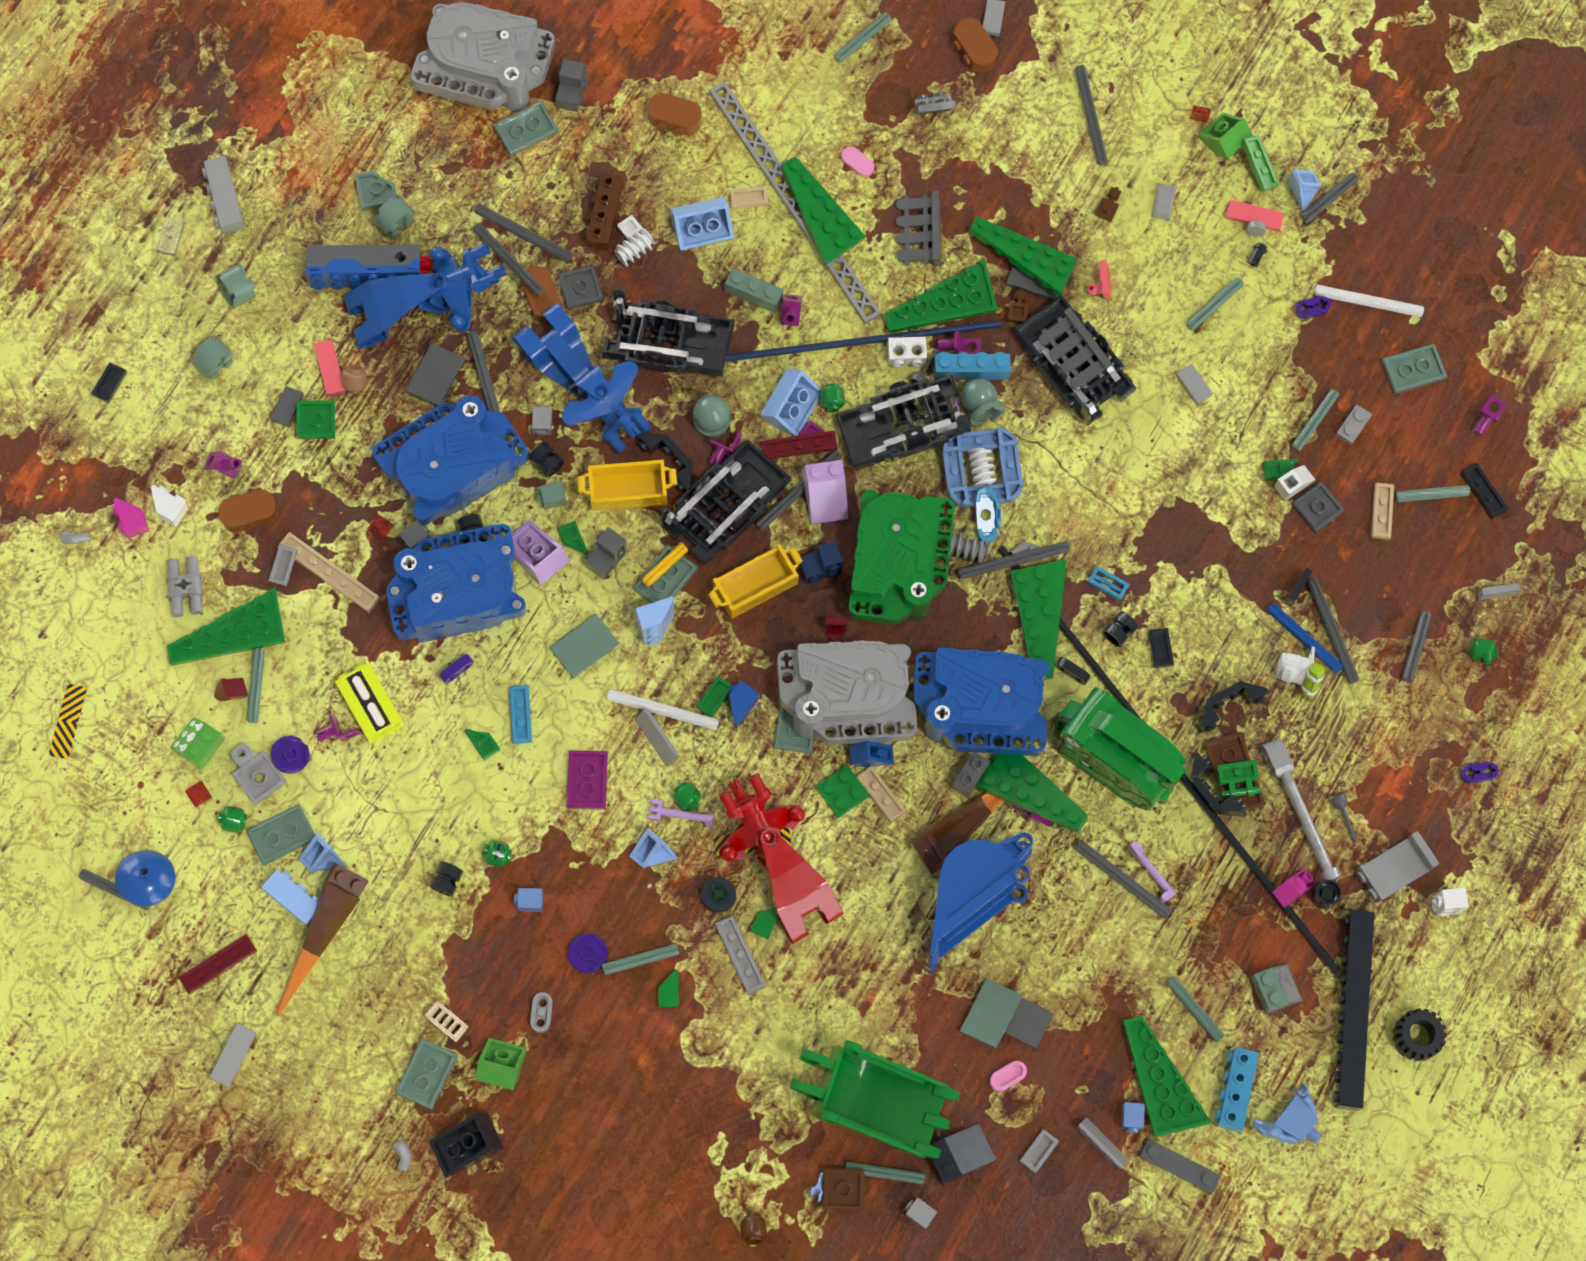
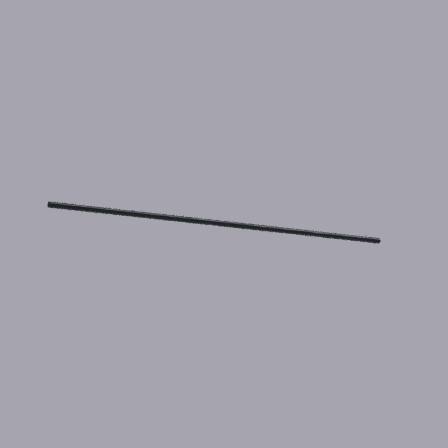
M1005 546L998 549L1003 557L1011 555ZM1020 565L1012 566L1013 570L1022 569ZM1060 617L1059 628L1121 706L1141 719ZM1184 773L1180 779L1181 782L1334 974L1341 970L1290 905L1284 908L1272 893L1276 889L1275 886Z

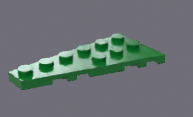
M796 156L782 164L780 169L788 187L791 188L794 194L795 202L799 205L800 214L810 236L813 237L816 243V250L820 252L824 266L865 240V234Z
M977 216L969 230L971 235L985 245L990 244L996 249V253L999 255L1004 254L1008 257L1009 262L1025 274L1040 280L1043 287H1049L1054 290V294L1060 298L1078 258Z
M985 259L972 267H968L962 273L952 276L930 288L924 294H919L913 300L885 313L888 333L997 312L998 308Z
M1067 559L1010 571L1029 659H1041L1049 665V672L1044 680L1053 679Z
M274 587L262 596L255 597L251 602L222 615L207 626L200 627L196 632L190 635L187 634L167 645L170 665L174 666L286 643L276 588Z
M996 754L976 784L979 790L1076 833L1081 831L1088 819L1086 812L1023 755Z
M1143 1016L1123 1020L1122 1023L1154 1138L1212 1124L1213 1122L1202 1109L1201 1104L1191 1092L1190 1087L1174 1063L1171 1062L1165 1049L1162 1048Z

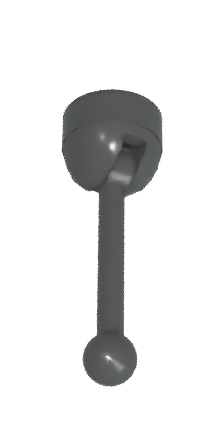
M938 348L933 350L932 356L922 371L912 374L909 379L911 384L926 379L924 373L934 360L935 354L940 353Z
M1346 794L1332 798L1333 806L1342 811L1350 832V839L1356 840L1357 834L1354 833L1345 811V807L1348 804Z

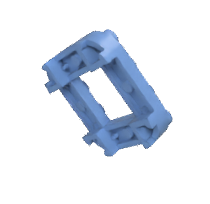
M997 427V429L968 432L956 437L952 436L953 438L949 439L950 442L946 443L945 441L942 457L947 493L955 506L962 508L976 507V490L982 487L993 489L999 504L1011 503L1019 497L1024 480H1022L1018 440L1011 432L1003 427ZM974 448L998 449L1003 484L967 488L962 453H968L970 449Z

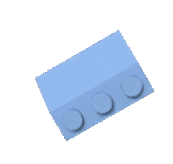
M725 197L671 209L680 250L734 238L729 206Z
M786 369L760 415L777 429L791 436H799L820 399L821 388L802 370Z
M673 597L635 608L637 626L644 645H656L660 642L659 640L663 639L674 618Z

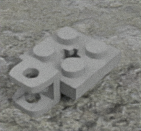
M244 743L231 751L232 758L239 767L232 775L255 806L288 783L280 771L275 768L265 751L255 756L249 746ZM257 774L265 775L262 783L255 782Z

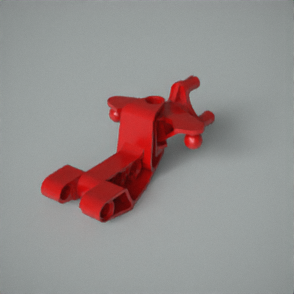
M756 773L748 778L756 794L745 793L739 779L735 778L733 782L727 783L735 799H733L730 790L722 792L718 797L726 809L725 813L728 818L741 819L742 822L720 847L719 855L723 860L732 862L743 859L745 850L754 847L757 861L769 872L776 905V916L787 937L794 944L809 935L803 925L804 916L817 909L823 921L828 924L844 915L829 883L781 837L780 831L784 827L794 830L799 822L805 819L806 814L803 808L794 804L766 809L764 805L772 793L768 787L766 788L760 774Z

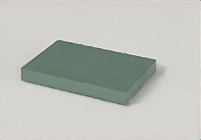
M542 101L493 124V128L510 157L559 133L557 126Z
M1435 344L1381 360L1394 394L1447 378Z
M667 545L642 578L664 559L673 548ZM682 556L651 586H645L640 579L634 586L633 591L650 603L673 597L674 600L697 571L698 566Z
M594 614L550 647V650L570 675L575 678L618 646L619 642L597 614Z
M780 705L774 749L812 754L814 737L806 739L797 735L792 725L793 716Z
M300 804L246 830L263 866L309 844L315 837Z
M986 979L960 1032L997 1049L1022 995Z
M421 1038L395 1094L433 1110L458 1055Z

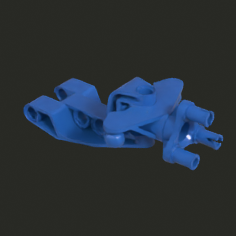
M486 243L473 249L468 248L464 250L462 266L459 265L448 250L434 247L431 249L430 257L434 260L433 270L437 271V273L395 276L364 282L343 296L349 315L365 313L366 321L354 330L358 348H368L388 339L389 328L416 306H419L421 310L436 314H444L451 309L452 312L448 320L452 327L459 332L467 331L471 324L472 291L474 290L479 294L485 291V288L499 283V278L507 276V272H504L506 271L505 267L501 264L488 271L479 265L476 259L490 254V249Z
M556 302L542 313L550 323L551 331L539 339L529 326H525L512 338L537 370L584 400L583 402L569 401L562 414L564 423L568 426H573L581 422L603 419L606 425L602 438L613 447L617 454H620L627 446L617 436L619 429L623 427L631 439H634L636 435L638 436L641 432L646 433L652 428L643 417V412L639 407L625 408L622 402L637 375L638 367L631 361L614 365L613 378L608 382L605 381L599 365L593 367L577 326Z

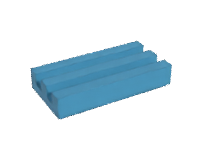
M1096 566L1087 581L1091 586L1119 602L1130 585L1099 566ZM1097 572H1098L1099 574L1105 576L1106 578H1108V579L1114 581L1115 583L1121 585V586L1124 587V588L1121 589V588L1117 587L1116 585L1112 584L1111 582H1109V581L1103 579L1102 577L1096 575Z

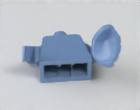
M1300 1082V1090L1296 1087L1293 1088V1091L1299 1094V1096L1296 1095L1292 1098L1273 1124L1265 1123L1258 1119L1254 1120L1253 1125L1260 1135L1267 1138H1276L1279 1142L1290 1144L1300 1143L1305 1137L1314 1144L1320 1139L1322 1134L1313 1128L1319 1120L1317 1118V1110L1308 1093L1309 1088L1306 1084Z

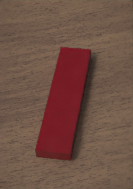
M835 430L760 441L762 452L771 460L838 450Z
M245 934L178 978L190 995L256 953L257 949L248 935Z

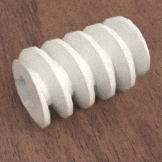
M642 228L640 233L636 232L634 237L630 236L628 241L624 240L622 245L618 244L614 252L619 261L628 267L627 260L634 263L633 256L639 259V252L645 255V248L651 251V244L655 245V242L649 232Z
M974 448L968 451L970 455L969 461L971 462L970 468L973 469L971 475L974 476L972 481L975 483L973 487L992 485V483L996 482L995 478H991V476L995 475V471H989V469L994 467V464H988V462L993 460L992 457H987L988 454L992 453L991 450Z

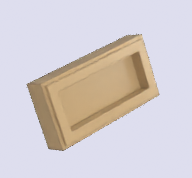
M766 186L730 190L732 209L768 206L769 204Z

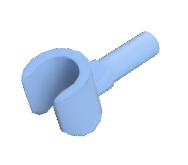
M820 1173L816 1187L811 1189L810 1200L813 1195L819 1196L818 1202L822 1200L823 1191L821 1188L824 1173Z

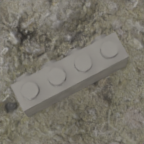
M226 156L204 161L205 168L202 169L204 178L209 181L206 187L209 196H213L214 201L210 202L213 212H217L218 215L215 218L217 228H221L223 234L245 229Z

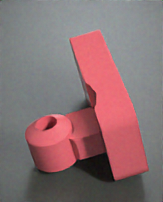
M1107 260L1099 261L1101 283L1096 285L1089 284L1087 291L1091 296L1102 294L1104 299L1112 298L1109 264Z

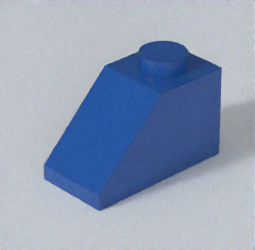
M742 681L738 685L734 684L729 691L735 728L740 726L760 699V693Z
M865 741L849 746L851 765L860 767L894 765L892 745Z

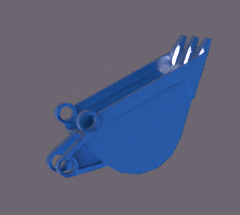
M1021 832L999 843L987 840L967 841L955 847L944 859L939 878L935 922L932 932L930 973H934L938 960L1005 907L1012 902L1021 904L1026 901L1028 892L1026 887L1021 884L1027 882L1030 876L1028 867L1024 865L1032 854L1033 838L1029 833ZM1025 837L1029 840L1030 843L1026 841L1018 842V840L1020 838ZM1019 870L1026 872L1025 878H1017ZM1021 889L1025 895L1023 898L1018 899L1014 897L1013 892Z

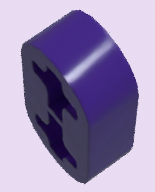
M1324 296L1302 300L1297 304L1295 313L1301 319L1321 316L1329 311L1331 302ZM1320 302L1322 305H1326L1324 309L1321 306L1317 307ZM1302 306H1304L1305 309H1308L1306 313L1304 312V310H1300Z
M466 654L443 670L439 677L445 684H448L468 670L474 664V661Z
M1492 762L1469 764L1462 769L1461 778L1466 783L1491 781L1498 775L1499 769ZM1489 767V770H1493V773L1489 776V773H1482V771ZM1469 770L1471 773L1477 772L1472 778L1466 775Z

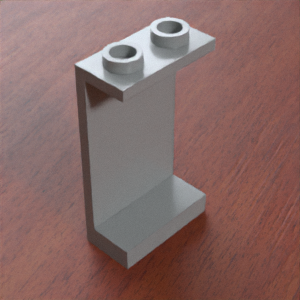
M1417 831L1370 862L1359 866L1356 871L1359 881L1367 886L1369 896L1379 903L1431 871L1440 863Z

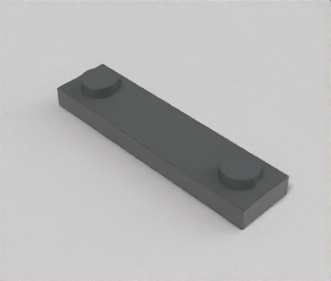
M1149 1138L1139 1156L1210 1194H1213L1221 1175Z

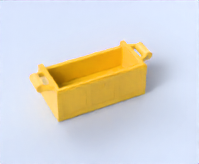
M664 460L588 466L587 474L577 477L578 492L590 495L592 511L667 505L666 489L677 485L676 469L664 467ZM665 471H669L670 484H666ZM585 478H589L590 491H586Z
M778 544L776 548L719 578H714L713 591L708 595L716 608L724 606L730 618L733 619L797 585L799 575L795 569L803 560L796 548L783 550L782 546ZM787 553H790L796 565H792L791 561L786 555Z

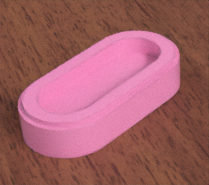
M847 147L843 150L842 161L845 165L861 177L872 175L874 163L871 159L855 147Z
M1013 1061L994 1072L990 1077L992 1089L1002 1092L1023 1080L1027 1074L1025 1064L1021 1061Z

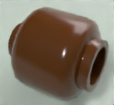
M757 1213L748 1214L740 1222L742 1240L748 1245L761 1244L767 1237L766 1220Z

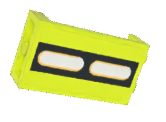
M362 663L356 666L354 671L349 674L343 673L337 678L338 680L335 683L369 744L404 726L370 663Z

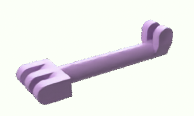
M650 800V804L657 806V808L649 807L648 812L655 813V815L648 814L646 818L648 820L660 822L663 815L705 822L706 827H713V820L715 819L713 814H700L663 808V801Z
M1136 841L1132 842L1128 846L1129 852L1134 858L1137 857L1164 890L1165 893L1160 896V901H1168L1176 894L1175 891L1145 856L1144 850Z

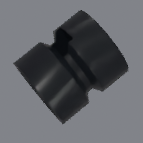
M543 442L531 452L529 460L536 467L540 466V471L549 478L560 470L565 461L558 453H553V448L547 442Z
M479 514L466 515L457 520L459 532L483 527ZM486 535L481 536L479 540L482 542L487 541ZM468 539L462 540L463 544L470 542Z
M1120 611L1113 618V623H1109L1102 630V633L1114 646L1121 647L1127 641V636H1131L1138 629V624L1127 613Z
M440 861L436 870L438 875L433 877L429 887L440 894L453 897L457 888L455 883L460 881L464 871L450 863Z
M1324 880L1313 890L1311 895L1312 902L1319 909H1330L1340 900L1342 890L1337 882Z

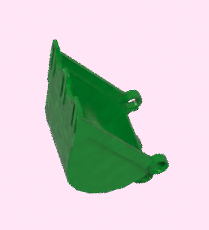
M845 1040L843 1047H833L829 1057L802 1049L799 1059L824 1071L820 1086L806 1084L792 1078L789 1088L815 1100L811 1110L812 1116L845 1131L890 1145L891 1149L921 1158L939 1159L941 1150L931 1146L930 1142L935 1128L948 1130L951 1121L939 1116L944 1099L958 1101L960 1092L949 1088L947 1084L862 1049V1045L853 1041Z

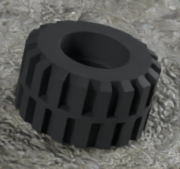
M1421 1008L1414 1011L1411 1010L1403 1015L1396 1022V1027L1393 1028V1033H1395L1393 1041L1397 1042L1395 1045L1396 1049H1401L1400 1054L1402 1056L1406 1054L1409 1060L1425 1061L1439 1053L1445 1045L1446 1041L1444 1039L1447 1037V1033H1444L1446 1026L1441 1024V1021H1443L1441 1017L1437 1018L1435 1017L1437 1015L1435 1012L1429 1013L1428 1009L1421 1010ZM1419 1024L1427 1029L1430 1037L1427 1045L1421 1046L1412 1040L1410 1036L1412 1025Z

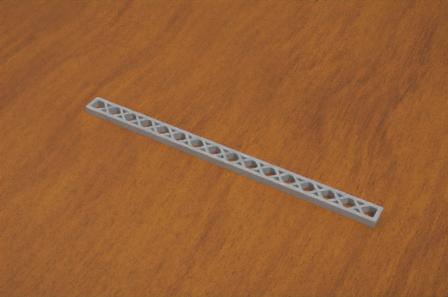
M726 82L710 89V95L817 252L816 243L804 225L800 212L794 210L795 205H798V203L795 202L794 198H788L784 195L785 190L792 192L791 188L788 187L786 180L784 184L775 182L776 176L784 178L780 169L782 165ZM724 89L727 96L726 98L718 97L716 93ZM727 105L735 106L736 112L728 111ZM737 119L745 120V127L737 125ZM746 134H754L756 136L755 141L747 140ZM756 147L764 149L765 155L756 154ZM766 162L774 163V170L766 168ZM843 255L825 265L864 324L881 316L880 310ZM834 263L842 264L844 267L843 272L835 270L833 268ZM844 277L852 279L853 286L845 285L843 283ZM854 292L861 293L863 300L854 299ZM864 307L872 308L874 313L866 317L863 309Z

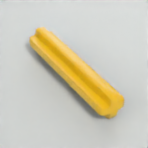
M680 543L641 579L642 583L647 587L651 586L687 553V547Z

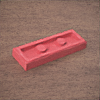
M1230 200L1226 219L1246 224L1251 221H1261L1266 225V229L1279 232L1284 213Z
M333 340L315 343L314 346L327 397L346 393L342 387V375Z

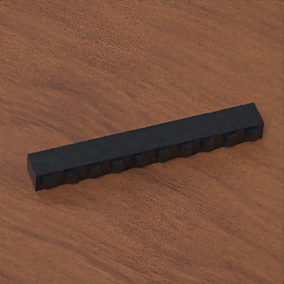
M1350 910L1344 916L1343 924L1346 927V934L1343 935L1342 945L1345 946V953L1341 957L1344 973L1340 975V984L1343 985V991L1339 994V1004H1342L1341 1012L1338 1013L1340 1031L1337 1032L1336 1042L1339 1043V1051H1336L1335 1055L1338 1071H1335L1334 1083H1337V1090L1333 1092V1103H1336L1335 1108L1355 1111L1363 1109L1375 912Z

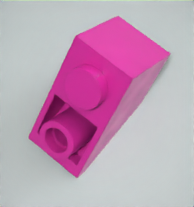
M118 498L113 499L115 506H112L115 517L119 516L121 522L118 523L121 534L125 533L129 539L150 531L141 508Z
M1303 869L1287 879L1272 893L1285 908L1315 886L1316 883L1312 875Z

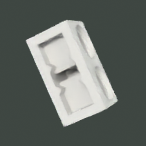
M926 337L888 338L889 366L899 368L904 365H912L913 367L926 365ZM918 350L921 354L914 355L912 351ZM900 351L902 355L897 356L893 352Z
M1466 888L1441 890L1432 900V910L1436 911V917L1459 915L1469 907Z

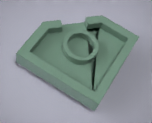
M374 171L355 174L362 211L379 208L392 197L397 199L395 184L391 181L383 179Z

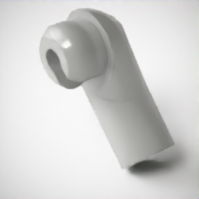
M63 531L60 534V541L63 544H78L89 541L87 532L70 535L69 531Z
M1022 542L1009 551V553L1014 555L1037 549L1038 547L1032 543Z
M397 1141L393 1145V1150L400 1157L397 1169L407 1172L412 1153L405 1142Z

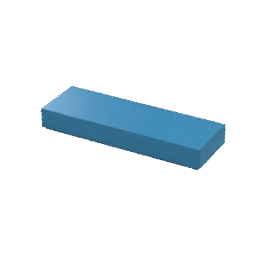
M529 685L510 686L513 744L532 743Z

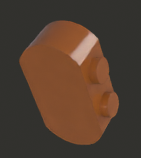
M974 18L961 20L956 25L954 31L953 46L955 50L961 53L963 62L966 66L969 65L972 71L977 73L990 71L996 64L998 48L979 20Z
M662 92L655 94L648 102V119L659 130H669L677 135L690 136L695 134L701 127L702 111L697 102Z
M540 266L530 267L527 271L545 289V292L541 296H536L521 279L519 292L522 299L526 298L528 302L525 305L529 315L533 314L534 319L539 323L548 324L549 322L542 313L556 302L562 307V302L549 271Z
M252 489L246 494H235L225 499L220 504L218 514L223 526L229 532L238 533L272 523L277 517L278 507L274 497L268 491Z

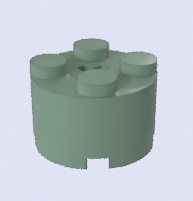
M397 195V199L392 197L378 209L380 211L378 216L374 214L372 218L374 223L388 237L395 239L400 235L402 228L405 226L408 228L415 222L413 219L415 211L400 195Z
M241 264L234 265L215 276L217 285L221 283L222 289L220 291L223 297L233 308L244 304L256 296L253 290L255 285L250 278L247 279L245 276L246 272Z
M215 336V340L212 338L206 340L195 350L197 355L194 358L192 355L190 357V362L205 378L214 380L219 375L218 371L223 367L228 368L234 362L232 359L233 352L218 336Z

